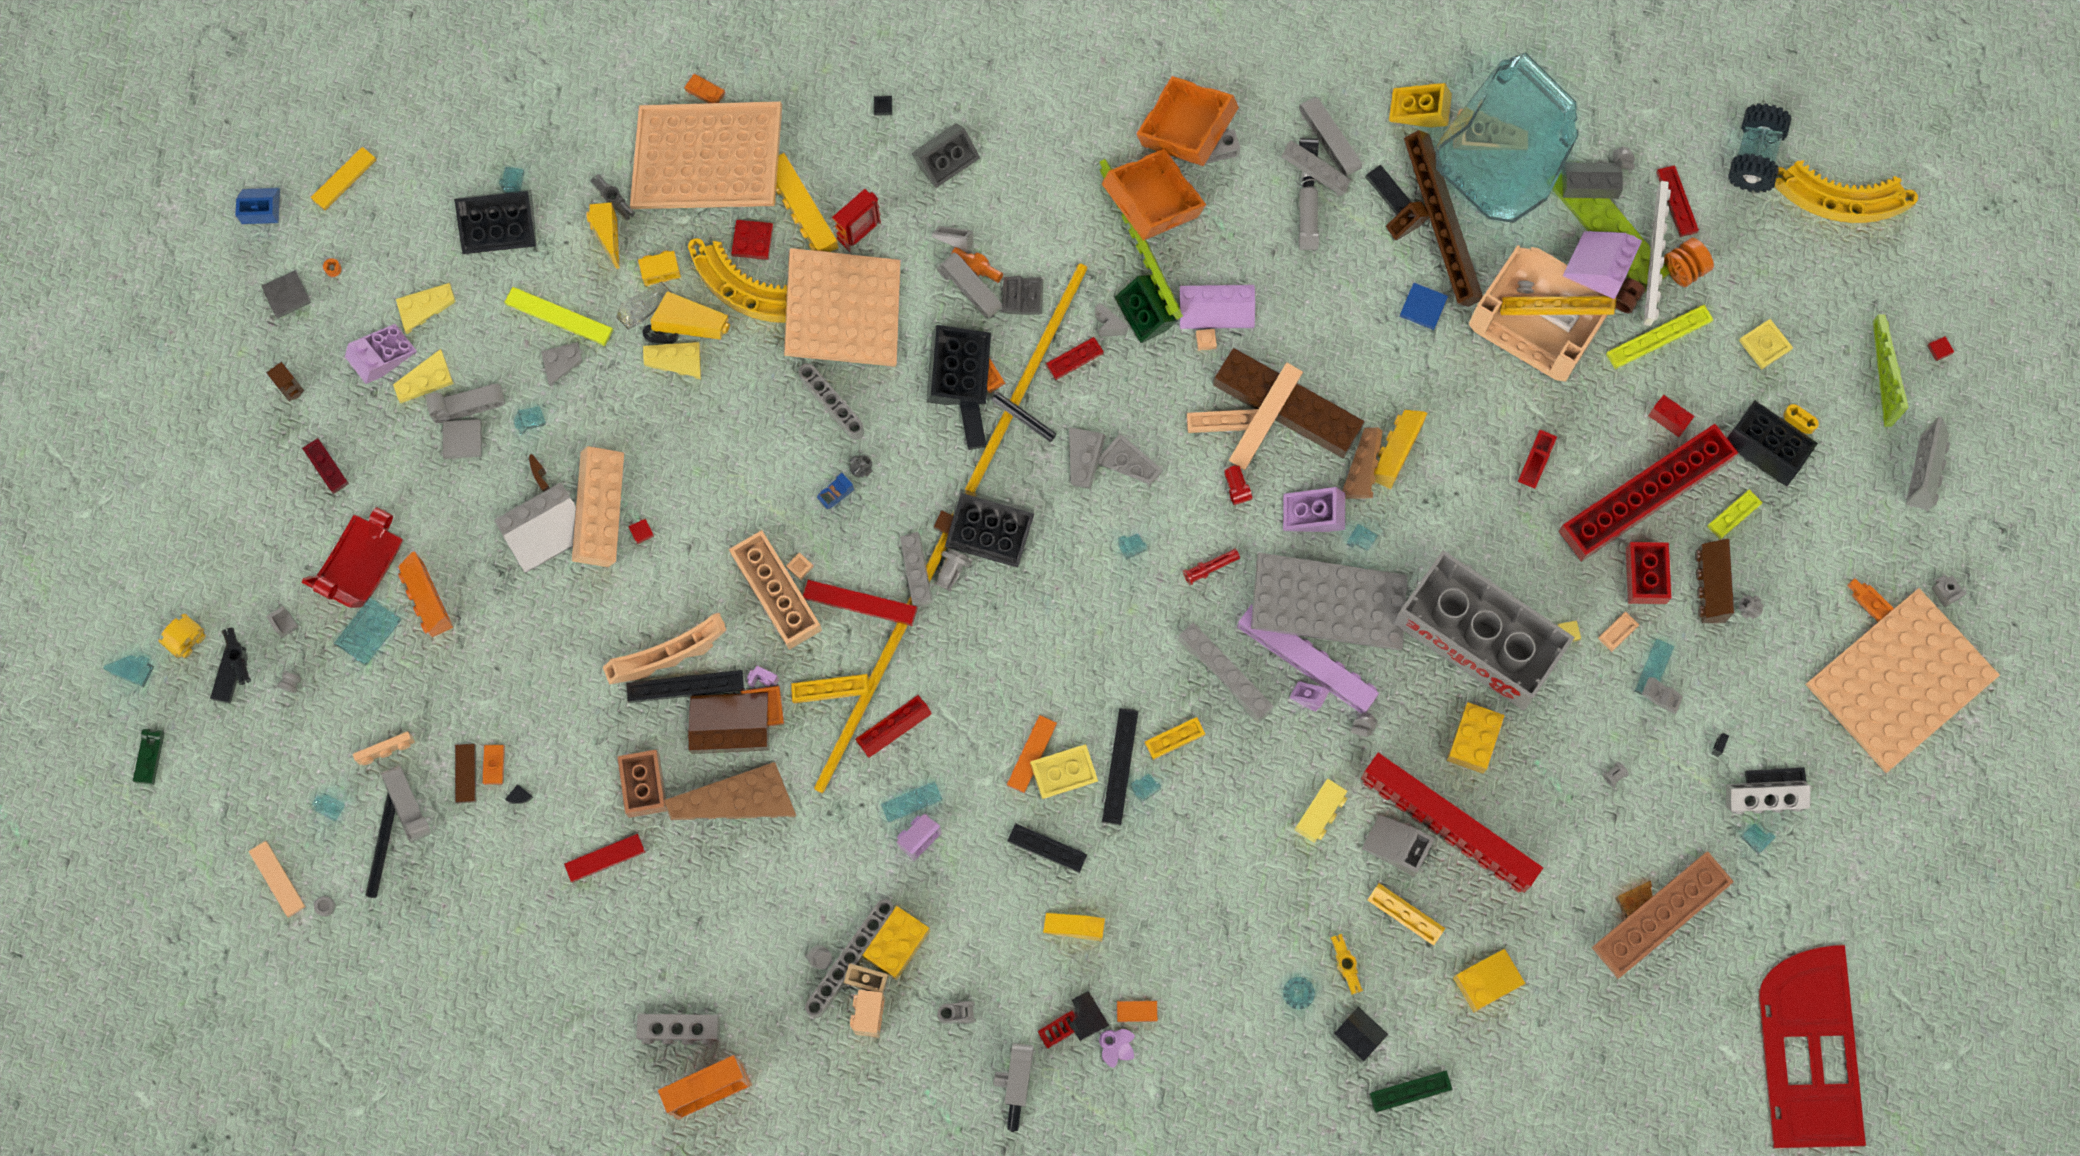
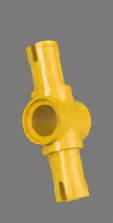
M1343 934L1331 937L1330 939L1337 954L1335 955L1337 969L1342 973L1343 978H1346L1351 995L1362 992L1363 989L1357 976V961L1352 956L1351 951L1347 949ZM1342 960H1349L1352 963V968L1345 969L1342 966Z

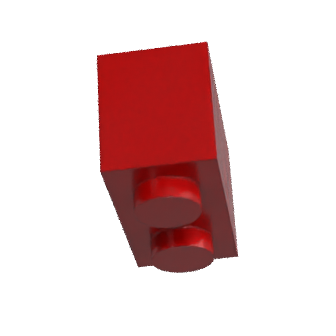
M1664 394L1648 415L1677 437L1682 435L1695 417Z

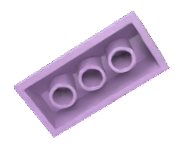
M1255 285L1180 286L1179 308L1183 314V317L1180 318V329L1254 328Z

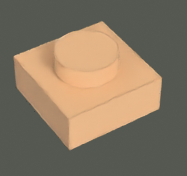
M1215 329L1196 331L1198 351L1217 348Z
M798 553L786 567L799 580H802L814 566L801 553Z

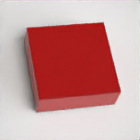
M1946 336L1927 345L1936 361L1954 353Z
M646 518L628 526L637 544L654 537Z

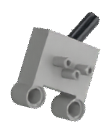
M1013 1043L1009 1073L995 1072L993 1085L1007 1088L1005 1104L1009 1105L1007 1130H1010V1132L1019 1130L1021 1107H1026L1034 1051L1033 1045Z

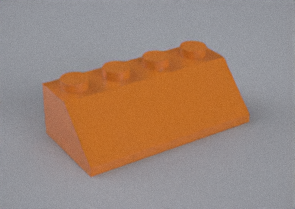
M415 551L411 552L398 566L400 570L398 576L402 584L406 583L408 587L405 590L410 601L413 600L415 603L413 609L417 617L421 616L423 620L420 623L425 634L429 633L433 638L454 627L423 560Z

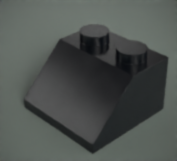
M1358 1006L1334 1032L1332 1037L1362 1064L1386 1038L1388 1033Z

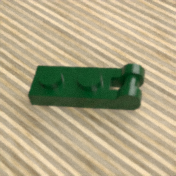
M142 729L141 743L133 776L134 783L154 785L164 740V731L156 730V732H153L150 729ZM150 739L155 740L154 745L149 744Z

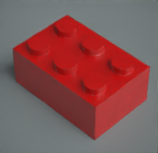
M1630 542L1626 547L1628 604H1667L1672 598L1669 542Z

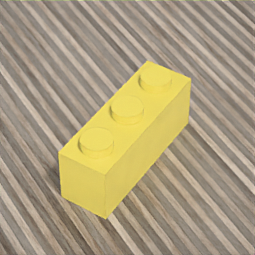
M1327 778L1296 826L1295 831L1313 843L1317 839L1321 840L1327 832L1324 829L1327 823L1332 824L1337 816L1335 813L1338 806L1342 808L1348 798L1345 797L1347 790Z

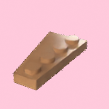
M1378 427L1364 428L1342 490L1345 493V499L1373 498L1374 492L1371 491V488L1376 480V477L1373 476L1374 468L1378 466L1376 455L1380 452L1383 433Z

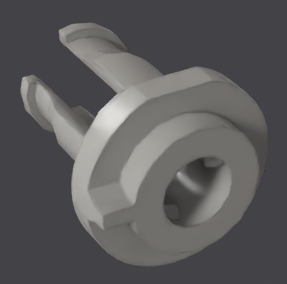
M949 549L948 552L943 551L941 554L946 559L939 572L938 580L934 584L952 591L951 588L956 582L963 566L969 568L973 559Z

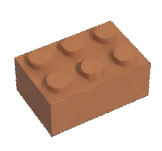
M650 750L617 756L625 814L632 818L666 812L667 809L664 804L666 795L658 751Z

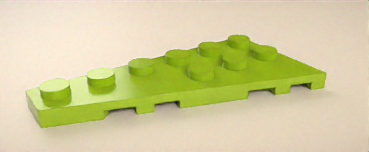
M1878 314L1872 322L1884 427H1892L1909 406L1901 378V369L1898 366L1889 330V322L1885 314Z

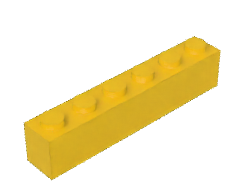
M785 153L780 154L778 157L776 193L782 195L783 205L786 209L791 210V218L794 223L800 225L801 229L799 230L802 237L809 240L808 246L810 250L832 252L838 249L837 239Z

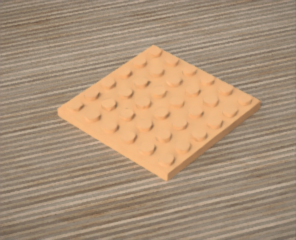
M790 248L784 356L895 367L897 364L900 260Z

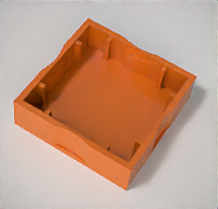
M1171 76L1160 94L1157 104L1148 114L1136 134L1143 147L1155 151L1165 149L1170 156L1204 166L1239 107L1232 94L1212 88H1204L1193 82Z
M1165 149L1149 154L1139 161L1127 163L1110 170L1102 182L1103 187L1143 241L1198 218L1206 206V203L1194 187L1184 178L1179 167Z
M732 1055L659 1089L658 1093L666 1112L669 1115H674V1118L679 1120L752 1086L744 1064L736 1056Z

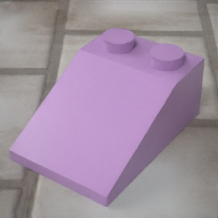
M1337 487L1284 494L1283 530L1301 532L1345 530V493Z

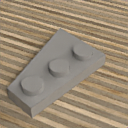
M1069 427L1071 484L1073 486L1091 489L1106 437L1103 433Z

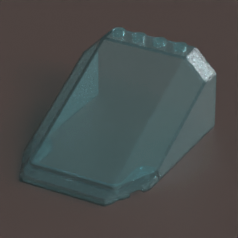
M1526 52L1507 60L1504 59L1499 62L1441 137L1436 146V170L1485 217L1491 220L1514 223L1547 201L1579 135L1578 130L1575 129V122L1578 120L1576 101Z

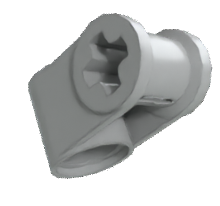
M964 1001L943 1004L938 1009V1020L943 1024L975 1023L976 1019L973 1013L975 1002ZM944 1009H948L952 1012V1016L949 1019H944L941 1016V1012Z

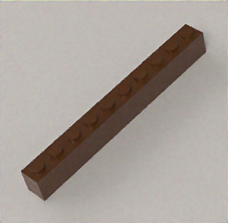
M1418 130L1404 138L1405 145L1457 303L1470 307L1480 302L1483 294L1430 134Z

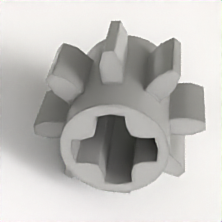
M1748 595L1741 599L1738 609L1746 619L1748 617L1754 619L1761 615L1764 605L1756 595L1754 597Z

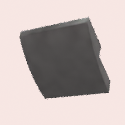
M296 270L262 285L265 296L277 319L311 303Z
M1004 277L1003 313L1017 315L1042 314V277Z

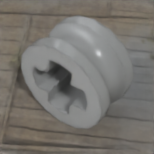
M1518 281L1519 288H1517V292L1525 294L1534 292L1532 289L1535 285L1534 282Z

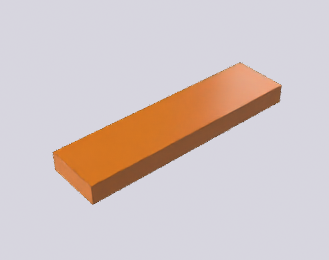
M1039 715L1008 780V787L1025 794L1034 775L1030 762L1042 757L1056 728V722Z

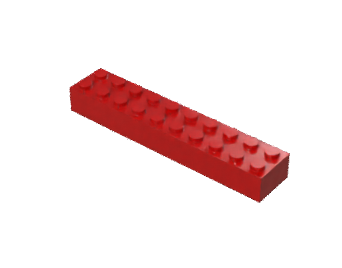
M1713 424L1564 523L1558 532L1582 562L1733 461L1738 452L1718 426Z
M1379 752L1364 771L1361 780H1363L1362 783L1366 787L1376 789L1380 792L1379 795L1387 801L1390 799L1396 803L1395 806L1399 810L1410 813L1412 819L1416 822L1426 824L1430 832L1443 836L1445 838L1444 841L1453 847L1456 845L1461 849L1463 855L1476 859L1480 867L1493 871L1494 876L1499 880H1506L1516 892L1525 893L1544 867Z

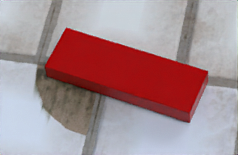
M1092 337L1047 362L1046 366L1056 381L1103 355L1104 351L1095 337Z

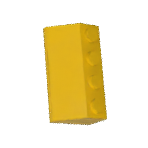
M1404 410L1402 415L1398 414L1394 422L1396 428L1394 431L1390 430L1386 438L1388 444L1386 447L1382 446L1378 454L1380 460L1377 468H1374L1373 475L1376 477V483L1389 489L1392 488L1424 424L1427 412Z

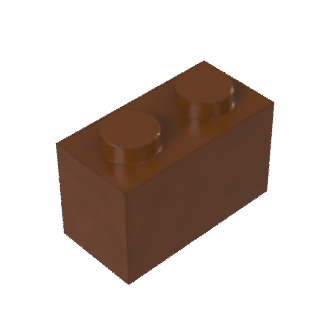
M282 361L266 372L289 402L299 398L302 392H304V389Z

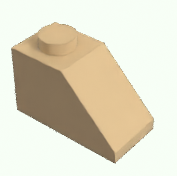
M849 963L844 983L865 991L881 992L884 995L889 976L882 972Z

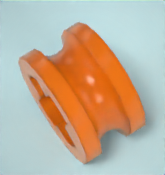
M334 258L327 259L323 264L324 271L330 277H336L342 271L341 265ZM332 264L335 267V270L331 271L329 267Z

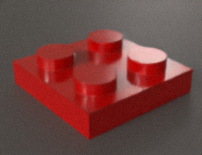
M736 220L732 256L769 260L773 223Z

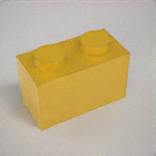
M663 251L658 255H646L642 259H638L645 287L681 278L674 251Z

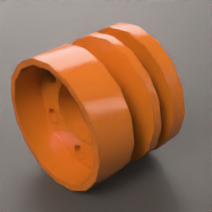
M1693 237L1680 244L1679 248H1674L1671 252L1664 255V264L1667 266L1670 276L1682 287H1688L1692 282L1697 281L1698 277L1706 275L1714 268L1712 256L1706 246Z

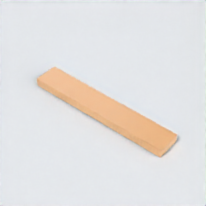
M1286 362L1231 455L1230 462L1246 470L1302 376L1303 371Z

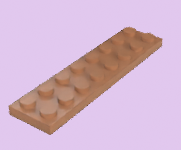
M1707 851L1591 948L1616 978L1619 979L1734 881Z

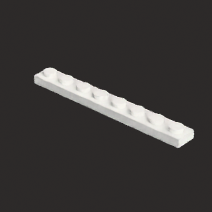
M1664 181L1660 182L1656 191L1643 325L1651 326L1654 320L1658 319L1659 309H1656V305L1659 303L1661 292L1658 291V285L1660 286L1662 282L1660 268L1663 267L1664 257H1661V254L1666 244V241L1663 240V234H1666L1667 231L1665 217L1668 216L1669 206H1666V203L1671 193V190L1668 189L1669 182Z

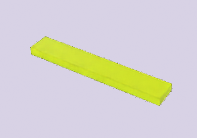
M512 287L504 302L507 306L603 346H606L613 332V328L515 287Z
M1702 305L1608 351L1606 355L1616 370L1713 322L1714 319L1706 306Z

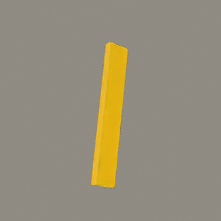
M1608 296L1502 297L1500 313L1501 315H1615L1616 298L1612 299Z

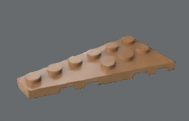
M775 762L664 800L670 820L796 817Z

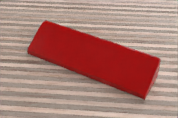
M917 695L855 740L866 756L870 758L932 713L927 704Z

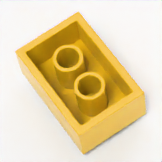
M1467 702L1446 761L1484 774L1488 768L1505 715Z
M896 906L862 956L865 960L897 981L931 932L930 928Z

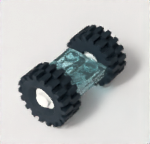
M1757 103L1756 106L1752 104L1750 107H1747L1741 127L1744 134L1737 157L1733 158L1728 175V180H1730L1731 184L1734 183L1735 187H1740L1742 190L1747 189L1749 192L1755 191V193L1770 191L1774 188L1779 170L1778 165L1775 164L1781 141L1787 138L1792 120L1791 114H1788L1787 110L1783 111V108H1776V105L1773 104L1769 106L1767 103H1764V105Z

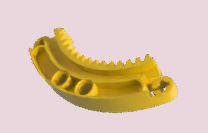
M1804 160L1796 161L1787 170L1778 167L1777 175L1781 174L1782 178H1776L1775 188L1800 208L1814 215L1838 222L1868 223L1888 219L1912 208L1918 201L1917 193L1911 189L1905 190L1900 184L1902 182L1901 178L1893 176L1891 180L1887 179L1885 183L1882 181L1879 185L1874 183L1871 187L1868 184L1865 189L1863 185H1860L1858 189L1856 185H1853L1850 189L1848 184L1842 187L1841 182L1835 185L1834 180L1828 183L1827 177L1822 180L1821 174L1815 176V170L1809 171V165L1803 166ZM1906 197H1907V198L1911 197L1912 200H1908V201L1906 202L1905 198H1906Z
M694 238L689 242L688 249L700 278L719 300L746 316L762 321L786 323L787 285H784L783 289L780 288V285H777L774 289L772 284L767 287L765 282L760 285L759 280L754 282L752 277L747 278L746 273L742 274L741 270H737L736 265L732 264L721 242L713 241V245L706 247L699 238ZM697 244H698V246H699V251H700V254H701V255H698V256H697L696 250L694 249V248H695L694 245H697ZM728 292H732V293H733L732 296H729V297H726V296H725V294L728 293ZM750 304L756 305L754 308H747Z

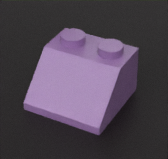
M925 814L921 817L917 816L911 822L912 827L908 831L903 830L897 837V845L913 861L942 834L940 826Z

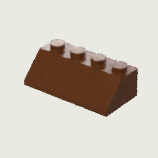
M1730 539L1701 544L1695 551V561L1698 562L1696 579L1699 580L1697 597L1700 599L1701 604L1698 607V616L1701 617L1702 623H1726L1734 614Z

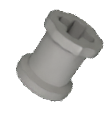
M1617 762L1615 767L1608 772H1604L1602 776L1614 788L1616 783L1623 777L1629 776V773L1624 765Z

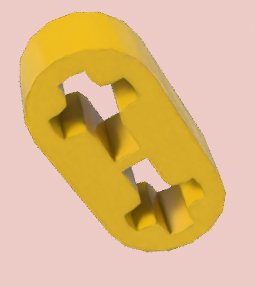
M1796 404L1789 405L1783 413V417L1788 423L1805 434H1812L1818 428V420Z

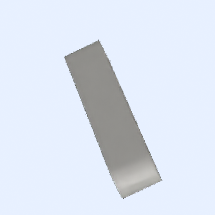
M1315 96L1300 104L1299 109L1302 116L1340 172L1349 176L1362 169L1359 157L1321 101Z
M803 364L799 368V376L804 386L849 438L853 440L862 438L864 428L861 420L813 365ZM807 372L813 373L810 377L803 376ZM817 386H824V389L821 391L815 390ZM830 399L836 400L834 404L827 403ZM841 413L848 414L845 418L839 417ZM854 426H858L860 428L856 432L850 430Z

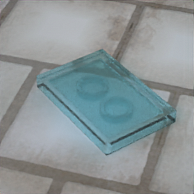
M369 598L334 644L366 666L400 623L401 619Z

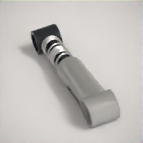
M1300 138L1299 146L1318 157V138ZM1302 171L1301 179L1303 182L1301 185L1303 189L1299 191V250H1318V190L1314 187L1316 180Z

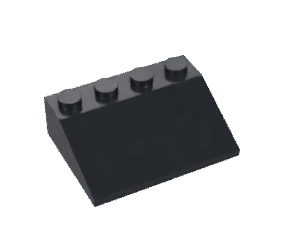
M531 190L466 196L454 199L462 254L536 246L534 206Z
M943 325L935 326L931 338L927 403L941 405L986 404L991 344L990 332Z
M1754 400L1727 437L1738 454L1786 487L1800 471L1818 444L1756 400Z
M960 488L945 547L1018 568L1034 518V510Z

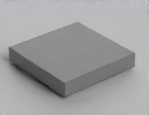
M481 419L443 421L444 459L482 457Z

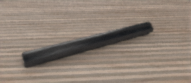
M388 792L365 894L368 898H377L396 811Z

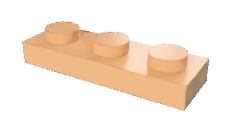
M407 731L353 754V757L359 765H368L378 757L385 758L390 756L393 751L409 748L410 744L415 743L413 736Z

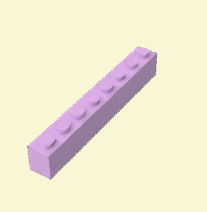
M1251 604L1238 622V629L1320 686L1325 687L1329 692L1359 713H1366L1379 695L1374 685L1361 681V677L1358 674L1348 672L1342 663L1331 660L1326 652L1315 649L1313 644L1307 639L1302 640L1297 635L1251 629L1253 608Z

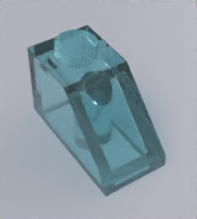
M130 655L105 665L103 669L109 674L144 687L154 666L149 663L150 659L139 655L137 658Z

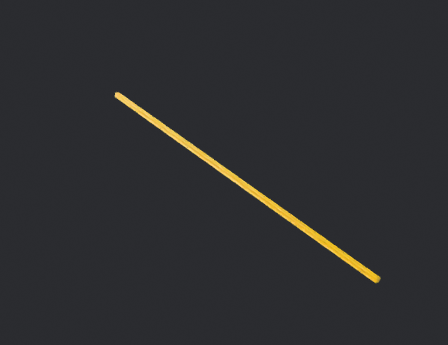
M1082 263L1078 264L1010 398L1018 406L1087 271V266ZM1004 410L965 490L976 491L1013 418L1007 411ZM942 533L926 565L929 583L943 557L941 555L942 552L947 549L945 547L947 534ZM911 596L907 602L909 605H913ZM896 624L869 678V694L860 695L814 786L817 792L824 793L908 625Z

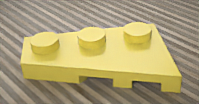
M699 342L643 346L645 366L676 372L684 376L689 375L701 380Z

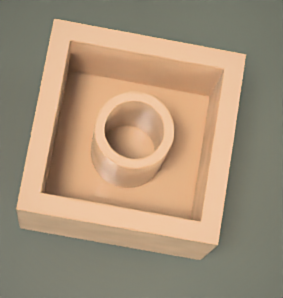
M858 990V995H854L853 1007L856 1011L855 1015H851L850 1027L856 1035L880 1037L885 1002L883 993Z

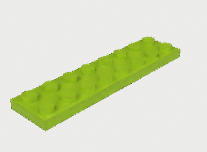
M1562 173L1550 180L1548 185L1587 231L1626 233L1642 240L1626 277L1638 281L1643 285L1646 292L1651 247L1609 198H1563ZM1664 263L1663 267L1660 268L1662 280L1670 275Z

